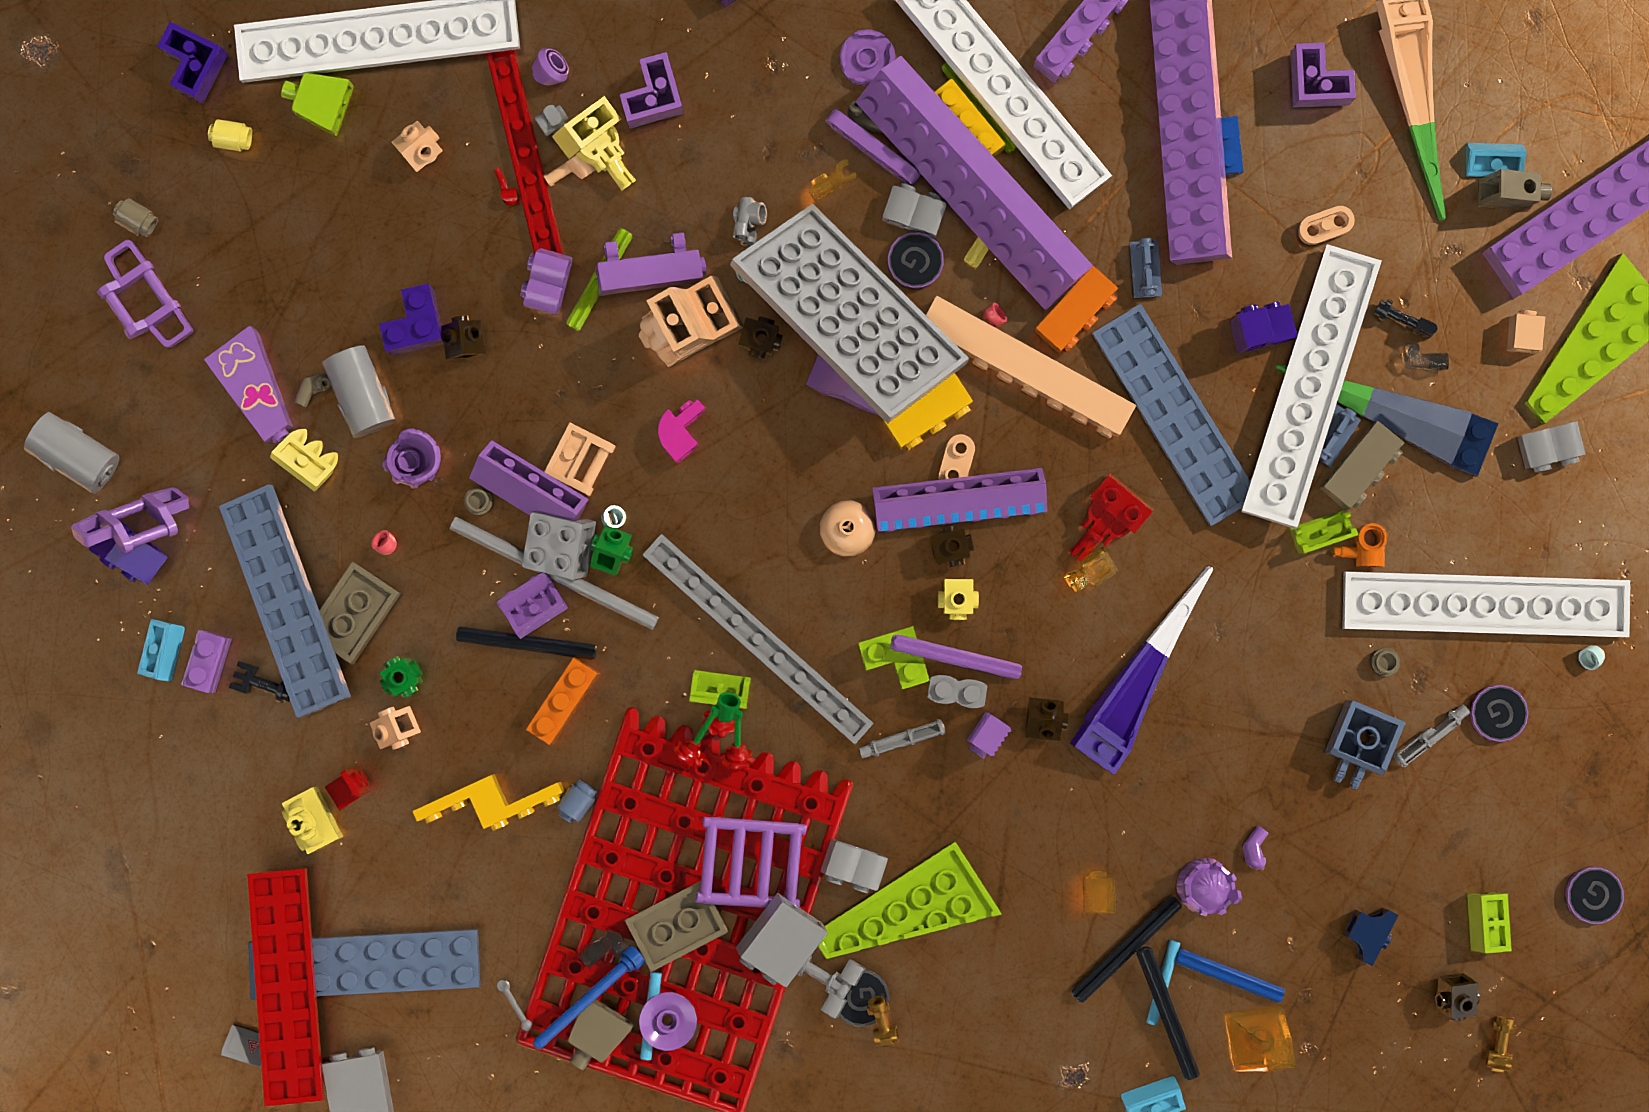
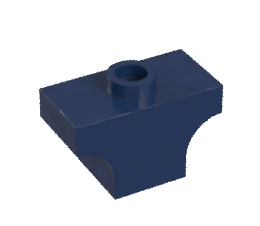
M1383 907L1374 915H1366L1355 910L1343 935L1356 943L1358 948L1357 959L1371 966L1374 965L1381 949L1385 950L1388 947L1392 938L1390 931L1399 915Z

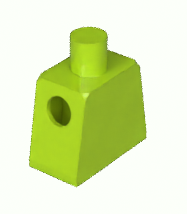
M304 73L300 85L285 81L281 97L294 101L292 111L295 115L331 135L337 136L354 86L350 80L344 78Z

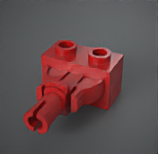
M1111 473L1105 477L1091 494L1092 501L1088 508V517L1081 525L1086 529L1092 521L1094 523L1069 551L1075 557L1085 547L1077 557V560L1081 563H1084L1085 559L1107 534L1109 536L1103 542L1105 546H1108L1113 539L1121 538L1130 531L1135 534L1153 512L1152 507Z

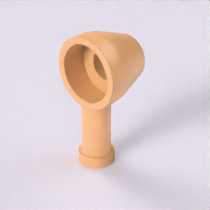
M574 156L552 172L544 174V178L552 187L557 181L571 172L583 179L596 169L593 165L584 163L577 156Z

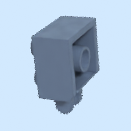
M1345 700L1325 749V753L1340 759L1333 780L1339 783L1342 781L1349 763L1357 766L1350 781V787L1353 789L1359 787L1366 770L1378 775H1384L1406 722L1354 700ZM1368 731L1366 736H1370L1369 742L1361 743L1360 734Z

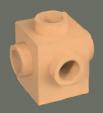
M418 121L404 128L401 134L392 141V144L416 172L426 164L432 163L437 155L443 151L436 143L440 138L430 126L424 128Z
M410 706L397 711L394 707L378 713L380 718L370 723L373 737L380 749L392 746L393 750L409 744L408 738L420 733Z

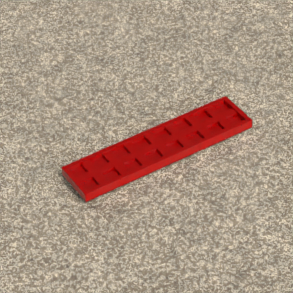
M307 868L247 874L264 1106L323 1101L324 1087Z

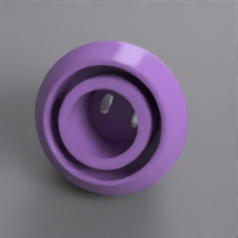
M543 48L538 52L532 64V75L540 84L554 85L567 79L568 65L559 52L554 49Z

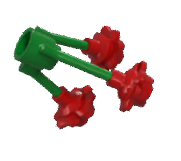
M730 692L721 693L717 704L712 706L711 711L704 712L702 727L696 737L692 738L690 742H676V746L672 751L676 754V761L678 763H681L686 768L693 767L694 765L700 767L705 756L701 754L699 747L701 746L700 741L707 730L711 736L718 735L720 738H724L726 734L734 732L732 749L727 748L725 753L720 754L723 766L735 773L745 771L746 768L750 767V764L755 762V759L752 757V751L745 750L741 743V719L743 712L739 710L741 701L737 695Z

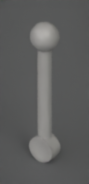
M500 980L497 988L505 993L522 1022L521 1028L524 1031L531 1030L532 1022L525 1018L509 990V982Z

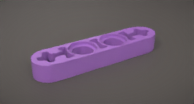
M833 109L825 119L831 128L905 184L913 186L921 176L912 165L839 110Z

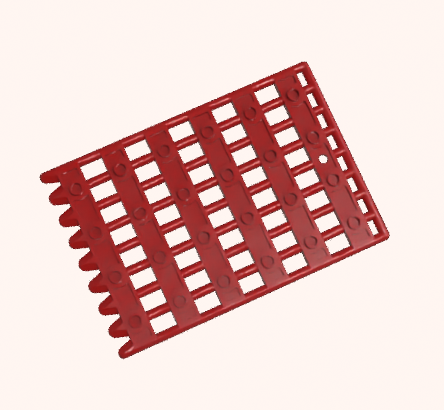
M633 707L628 708L625 712L524 1012L525 1018L532 1022L531 1029L543 1032L568 1009L576 983L592 988L617 965L614 963L622 937L635 941L625 919L640 912L632 909L640 883L656 888L651 903L652 906L664 900L667 892L676 894L701 881L706 832L702 819L703 817L722 818L731 792L747 797L740 819L752 820L758 801L774 806L769 821L781 822L785 810L801 815L799 824H806L807 830L806 834L802 835L798 875L810 878L802 905L799 908L811 914L824 875L820 870L830 840L836 839L853 788L852 781L848 779L842 780L833 793L828 794V776L824 771L817 770L811 775L805 785H801V767L795 761L788 762L778 776H774V758L768 752L759 754L751 767L746 768L745 771L734 773L722 765L720 740L716 735L711 736L710 734L705 736L699 747L701 754L705 756L700 767L694 765L693 767L686 768L676 761V754L672 749L676 746L677 741L683 743L685 741L690 742L693 738L692 729L688 725H681L670 740H667L666 722L661 716L652 717L643 731H640L638 711ZM623 756L639 761L631 787L614 782ZM650 765L666 770L658 796L641 791ZM677 774L693 779L685 805L668 800ZM704 783L720 788L712 814L695 809ZM604 810L621 815L612 842L596 836ZM631 819L648 824L639 851L623 846ZM812 819L828 824L820 851L804 846ZM659 828L675 833L666 860L650 855ZM717 829L716 847L729 851L721 877L713 876L712 893L728 894L734 830ZM746 831L743 856L756 860L748 886L741 885V895L757 896L762 832ZM774 833L771 866L783 869L775 895L779 893L785 897L790 841L777 837V833ZM686 837L702 842L693 869L677 864ZM586 864L602 869L594 896L578 891ZM613 873L629 879L621 905L605 900ZM716 905L719 913H721V910L738 915L730 940L716 938L681 956L692 960L684 987L668 982L675 960L660 967L659 970L662 973L660 993L673 992L680 994L688 999L695 1009L697 1023L701 1024V1028L694 1049L690 1050L681 1047L665 1051L653 1047L651 1060L640 1059V1054L634 1051L635 1044H642V1033L640 1029L639 1032L631 1030L603 1063L592 1057L586 1067L717 1112H745L786 987L780 983L776 985L771 984L762 976V971L756 967L751 970L743 965L739 960L741 957L736 949L743 938L748 920L756 921L765 908ZM568 919L584 924L576 950L559 945ZM595 928L611 933L603 959L586 954ZM703 964L719 969L711 996L695 991ZM642 966L637 971H627L605 991L620 997L616 1012L626 1017L631 1001L641 1005H645L647 1002L650 975L641 973ZM549 974L566 979L557 1005L541 1000ZM730 974L747 979L738 1005L722 1000ZM757 983L774 988L766 1014L749 1009ZM601 994L596 1000L601 1002L603 994ZM577 1017L541 1049H536L533 1046L535 1038L529 1036L530 1030L524 1031L521 1028V1024L516 1036V1042L521 1046L570 1062L577 1047L573 1046V1049L569 1050L557 1046L556 1043L558 1038L568 1041ZM712 1028L728 1033L720 1059L704 1054ZM739 1037L756 1043L747 1069L731 1063ZM612 1056L629 1061L627 1068L611 1064ZM639 1066L656 1070L654 1078L638 1073ZM666 1075L683 1079L681 1087L665 1082ZM694 1083L710 1088L708 1096L692 1091ZM721 1092L736 1097V1104L733 1105L719 1100Z

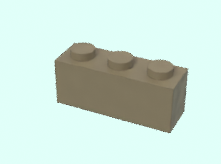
M1379 421L1372 423L1319 489L1344 510L1350 509L1352 506L1357 508L1367 497L1364 492L1369 485L1375 486L1385 475L1382 470L1389 462L1392 465L1402 454L1400 447L1405 442Z

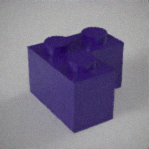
M169 22L157 47L165 55L180 62L170 85L177 92L203 104L228 54L221 46Z
M428 283L402 289L401 293L407 317L379 324L385 352L389 355H396L444 344L442 341V323L434 288Z
M1279 301L1264 305V308L1258 309L1257 304L1241 308V311L1236 313V317L1230 321L1238 354L1285 343L1297 338L1298 335L1290 305L1281 306Z
M118 519L129 537L136 535L126 523ZM98 526L94 529L87 531V533H91L93 531L101 529V527ZM113 537L89 547V550L100 557L99 560L110 569L114 570L117 566L122 569L121 574L132 582H136L139 579L147 585L168 558L151 542L134 547L132 552L125 555L120 551Z

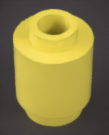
M217 119L214 124L209 126L208 140L212 141L214 148L240 152L243 149L249 150L252 142V128L246 127L244 123Z

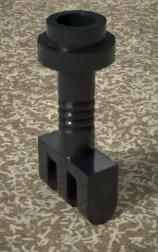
M1381 299L1374 313L1379 316L1378 319L1381 321L1388 317L1414 329L1413 333L1427 339L1431 338L1438 329L1437 325L1422 317L1417 319L1391 307L1393 301L1390 299L1387 301Z
M238 661L237 666L241 669H246V673L242 674L234 671L233 677L243 682L241 685L231 682L229 688L249 694L251 687H255L274 694L275 701L279 703L284 701L290 702L283 681L277 684L256 676L259 667Z

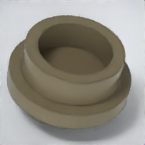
M473 487L466 493L464 504L470 513L483 515L491 509L493 497L487 489Z
M1381 648L1373 654L1371 665L1377 674L1391 676L1400 667V657L1393 649Z

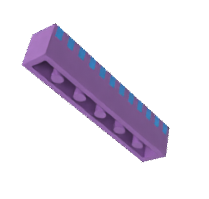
M1042 468L873 488L878 532H892L904 528H923L930 525H950L956 522H977L982 519L1008 518L1015 515H1035L1041 512H1048L1046 481Z

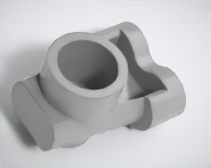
M549 105L545 107L542 113L534 117L546 137L553 132L555 134L566 124L565 121L569 119L560 105L556 107Z
M751 197L740 198L739 206H735L733 210V218L736 222L734 224L733 238L740 240L741 245L750 247L756 243V225H764L767 219L765 204L763 202H756Z

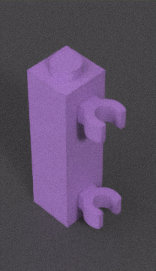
M684 233L672 234V237H670L673 253L619 260L617 242H606L604 245L606 262H599L595 267L599 296L699 283L703 278L702 274H706L705 259L699 256V250L686 251Z

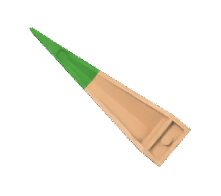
M1378 0L1375 3L1382 29L1379 30L1437 217L1439 221H1443L1446 218L1440 179L1434 120L1432 76L1433 19L1428 0Z

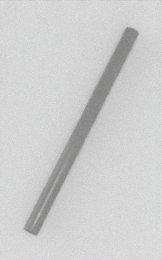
M458 517L454 518L450 530L522 565L524 550ZM547 574L551 580L651 630L654 629L659 617L581 578L571 580Z

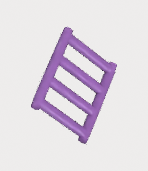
M703 817L702 823L703 827H706L701 886L700 892H697L695 896L696 903L766 908L774 898L768 896L773 837L774 833L790 834L785 898L800 907L799 899H796L801 840L802 835L806 834V824ZM717 829L734 830L728 894L712 893ZM746 831L762 832L757 896L740 894Z

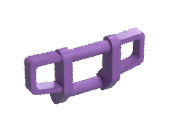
M125 240L104 255V260L115 281L105 284L97 290V293L102 300L105 299L124 326V333L129 339L151 331L165 347L172 348L193 333L192 326L180 310L181 306L177 300H173L153 272V265L150 261H146L134 242ZM130 248L141 264L121 277L114 264V258ZM144 278L163 307L147 318L135 323L116 294L125 291ZM173 314H176L183 324L184 330L171 340H166L156 326Z
M174 487L147 493L140 496L139 500L110 511L104 509L71 526L73 537L85 547L93 546L113 537L118 548L125 555L132 552L134 547L165 535L171 537L178 534L177 525L171 515L189 509V501L185 494ZM170 500H174V501H172V502L163 504V502H167V501H170ZM145 510L159 521V526L129 537L118 519ZM98 526L101 527V529H98V530L93 531V532H91V533H85V532H87V531H89V530H91V529H94V528H96V527H98Z

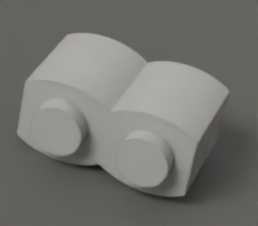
M900 183L899 187L893 185L882 221L936 238L947 203L942 201L943 198L931 192H927L926 196L915 192L916 188L908 184Z
M1577 421L1517 436L1525 469L1533 468L1534 473L1552 469L1550 463L1561 461L1562 466L1579 462L1578 456L1586 454Z
M946 675L929 677L930 681L926 697L931 701L942 704L956 702L968 708L985 706L987 685L983 682L972 679L958 681Z
M831 839L820 872L827 875V881L842 885L843 881L853 883V889L868 893L869 889L878 891L888 858L881 854Z

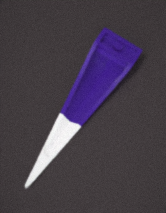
M1210 566L1204 569L1085 715V722L1070 742L1071 745L1113 775L1116 774L1131 752L1139 727L1167 660L1213 571V568Z

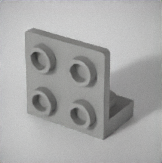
M532 512L530 514L524 550L523 568L571 580L586 577L596 521L589 519L571 521Z

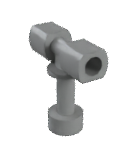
M810 956L797 975L802 977L804 973H807L827 986L825 992L829 996L823 1004L821 1011L836 1019L847 1002L844 998L852 985H857L866 968L850 959L841 974L836 972L832 976L812 964L813 957Z

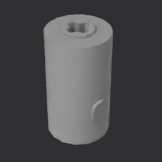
M364 345L338 352L322 362L339 402L337 406L354 438L379 431L396 421L385 386L382 387Z
M51 412L44 414L36 422L24 444L26 452L36 457L53 472L55 470L94 494L99 492L110 480L120 459L118 454L83 433V429L62 420Z

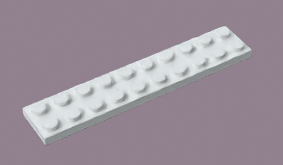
M432 0L234 25L239 79L242 83L302 76L304 73L319 74L520 49L515 0Z
M895 0L1069 210L1109 180L1112 176L1111 173L967 0Z
M1326 245L1241 512L1297 529L1382 260Z
M1343 572L1342 629L1629 637L1630 580Z

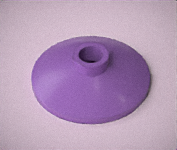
M673 992L660 993L650 998L643 1006L639 1016V1027L644 1039L654 1048L665 1051L675 1050L687 1044L693 1037L697 1026V1015L690 1001L684 996ZM671 1015L672 1022L667 1025L663 1024V1016Z

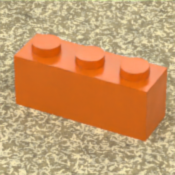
M1092 266L1036 327L1034 332L1058 354L1063 349L1069 352L1079 341L1076 335L1080 330L1084 328L1088 331L1098 320L1095 314L1101 307L1107 310L1114 303L1117 297L1113 294L1117 291L1118 287L1095 266Z
M573 657L526 730L548 745H553L600 673L578 658Z

